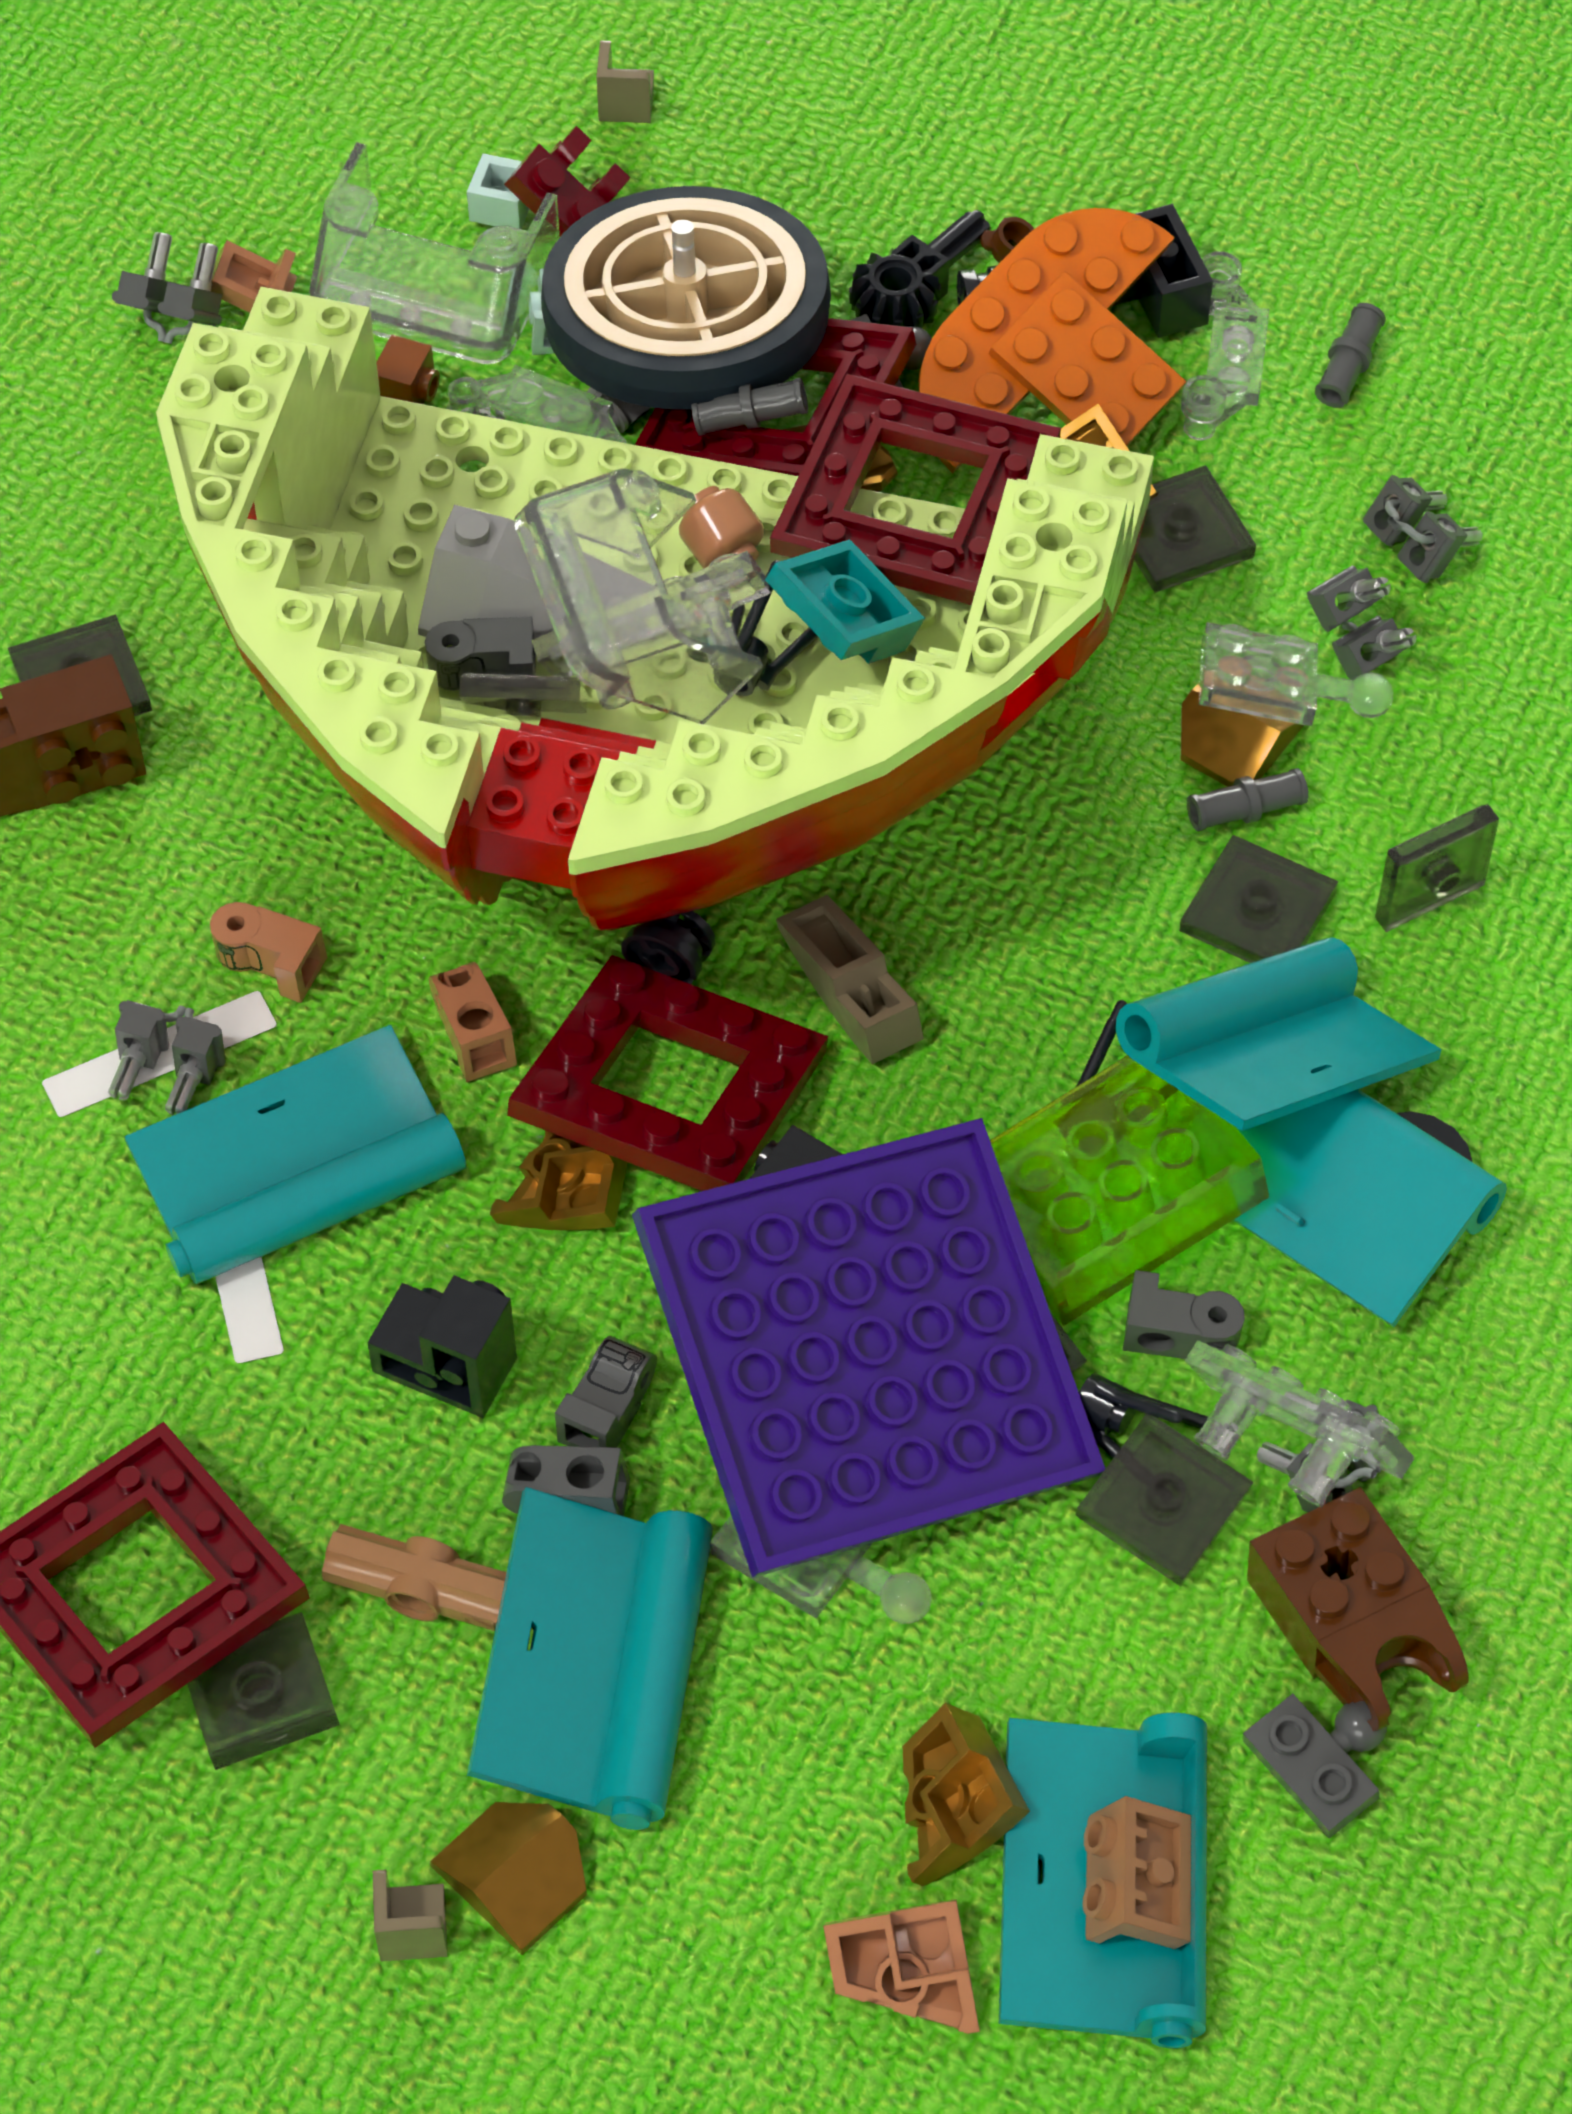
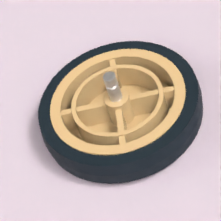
M680 186L652 189L618 198L587 213L570 226L556 241L544 265L541 310L548 341L553 352L565 368L581 382L596 391L627 403L661 409L684 410L692 409L691 404L709 402L714 398L739 392V387L742 385L752 384L755 389L779 384L797 373L815 354L824 338L828 324L831 290L827 263L821 246L811 231L789 212L771 202L743 192L714 187Z

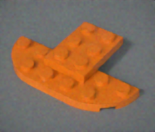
M1110 208L1080 209L1064 213L1042 223L1013 248L938 328L927 348L918 379L919 392L1008 415L1031 392L1066 425L1096 404H1099L1126 446H1128L1177 395L1187 381L1115 317L1109 309L1167 250L1175 237L1164 228L1144 217ZM939 458L952 473L963 464Z

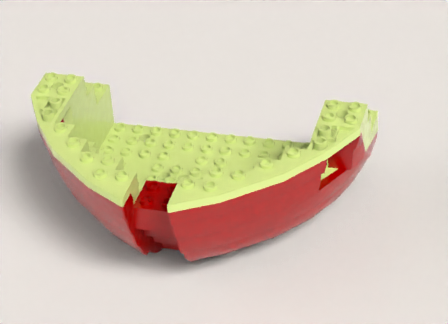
M260 287L243 330L222 326L212 327L197 323L192 324L156 411L158 427L189 546L244 662L259 681L273 707L367 816L384 833L471 904L478 905L479 901L487 905L495 903L503 882L510 881L513 877L571 889L573 897L577 898L583 916L589 917L591 926L601 931L606 929L615 930L710 907L855 850L975 773L1063 688L1066 682L1080 670L1106 638L1109 626L1116 616L1127 589L1150 501L1154 456L1040 434L1028 479H1007L972 605L894 585L925 617L906 651L870 664L859 655L840 660L817 637L777 675L768 691L756 686L751 695L739 696L728 692L716 683L712 676L711 666L720 652L734 606L739 602L745 605L741 631L771 563L775 560L783 561L790 559V557L770 552V536L798 476L380 396L370 307L266 287ZM471 460L481 461L486 464L485 467H482L477 472H466L459 468L463 463ZM710 486H717L720 490L730 488L741 493L764 526V536L756 547L759 551L758 558L749 567L735 574H732L729 569L715 573L703 569L679 535V524L683 518L681 515L682 507L695 494ZM860 488L850 512L953 538L965 508ZM454 505L509 518L674 597L675 607L658 648L588 649L581 642H548V649H536V695L513 696L511 683H473L465 689L456 691L440 688L437 681V672L428 669L425 649L426 637L418 635V625L435 547ZM773 589L753 636L760 639L767 646L769 651L767 657L770 664L809 626L784 604L782 598ZM691 649L711 653L712 655L707 658H697L688 653V651Z

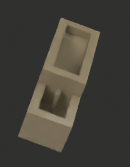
M828 895L776 919L778 929L814 989L840 1026L871 1064L924 1039L917 1003L887 972L884 954Z

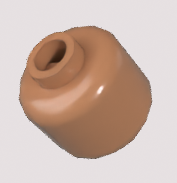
M710 486L695 494L682 507L681 515L683 518L679 524L680 538L703 569L714 573L729 569L732 574H735L749 567L758 558L759 551L756 547L764 536V526L741 493L730 488L720 490L717 486Z

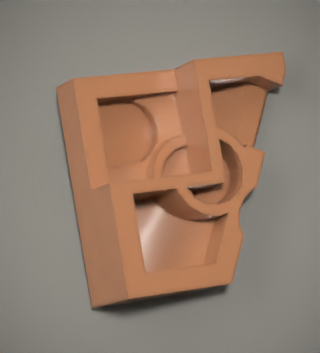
M957 1899L825 1922L823 1927L835 1994L893 2009L894 2012L914 2018L918 2016L957 2028L958 2031L967 2034L980 2032Z

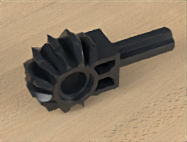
M979 210L966 212L928 245L914 235H911L897 248L893 249L892 247L888 256L882 257L871 252L867 264L856 265V270L853 273L852 287L849 288V303L851 304V310L855 311L856 318L867 314L871 323L922 328L923 323H933L934 317L937 314L938 301L948 293L949 268L980 242L984 231L991 229L990 224L985 220L984 214Z

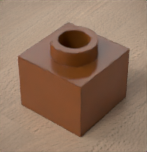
M391 334L377 360L380 396L424 404L425 401L431 402L436 395L440 380L439 371L434 369L432 346Z

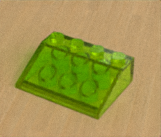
M1128 1055L990 1140L1048 1307L1063 1326L1132 1284L1135 1270L1151 1272L1269 1198L1262 1159L1239 1130L1132 1060Z

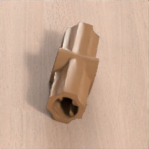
M340 1524L339 1528L333 1531L326 1548L322 1577L323 1581L384 1598L387 1605L393 1610L412 1619L434 1621L438 1619L439 1615L495 1631L506 1572L462 1560L451 1547L432 1538L413 1536L404 1543Z

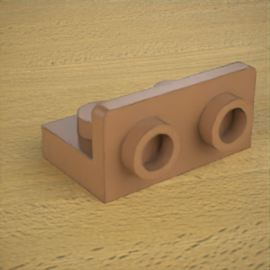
M1124 1796L1091 1814L1084 1833V1847L1087 1851L1086 1889L1083 1896V1911L1086 1915V1940L1100 1944L1118 1934H1123L1172 1949H1177L1191 1942V1815L1128 1796Z

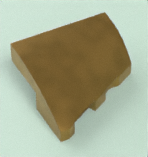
M545 1130L543 1142L536 1149L529 1152L519 1166V1169L525 1176L524 1180L508 1202L500 1199L495 1200L492 1204L490 1215L498 1224L544 1230H588L615 1227L628 1162Z
M944 1703L902 1746L903 1773L909 1783V1793L905 1801V1822L917 1827L919 1860L907 1864L908 1875L913 1883L925 1886L959 1868L994 1844L1030 1812L980 1716Z

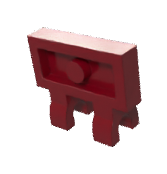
M577 126L568 133L563 141L560 140L550 152L538 144L528 153L504 183L559 238L570 226L587 213L609 203L631 178L614 163L601 179L597 178L588 189L585 188L567 170L592 141Z

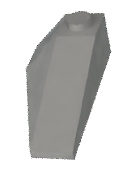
M454 505L435 547L418 625V635L426 637L432 627L447 621L532 616L536 649H548V642H581L588 649H657L675 607V598L509 518Z

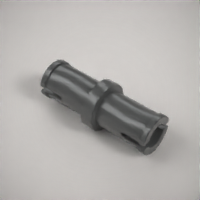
M1359 303L1356 307L1354 306L1342 336L1332 342L1328 351L1330 361L1320 383L1315 388V395L1323 404L1334 408H1341L1344 404H1347L1359 374L1366 372L1372 361L1371 348L1386 321L1384 313L1378 307L1369 303Z
M796 378L793 381L755 389L752 384L742 385L739 387V392L717 397L709 402L693 403L691 408L696 431L699 436H703L706 433L746 425L748 430L760 428L762 421L796 414H807L808 400L802 379Z
M1299 768L1253 780L1250 776L1235 779L1233 786L1188 796V816L1196 831H1202L1207 827L1240 819L1245 823L1259 821L1263 813L1307 803L1308 787L1305 777Z

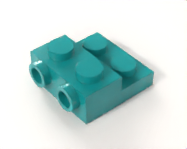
M850 539L777 562L773 565L765 579L782 598L784 604L794 611L820 638L822 644L840 660L859 655L870 664L906 651L925 620V617Z

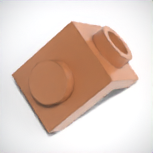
M227 240L220 250L215 263L211 281V292L223 294L222 300L250 313L260 287L292 292L297 275L291 273L290 269L296 253L285 249L275 264Z

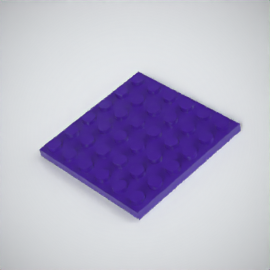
M982 1118L640 1207L632 1214L752 1578L1097 1477L1106 1471Z

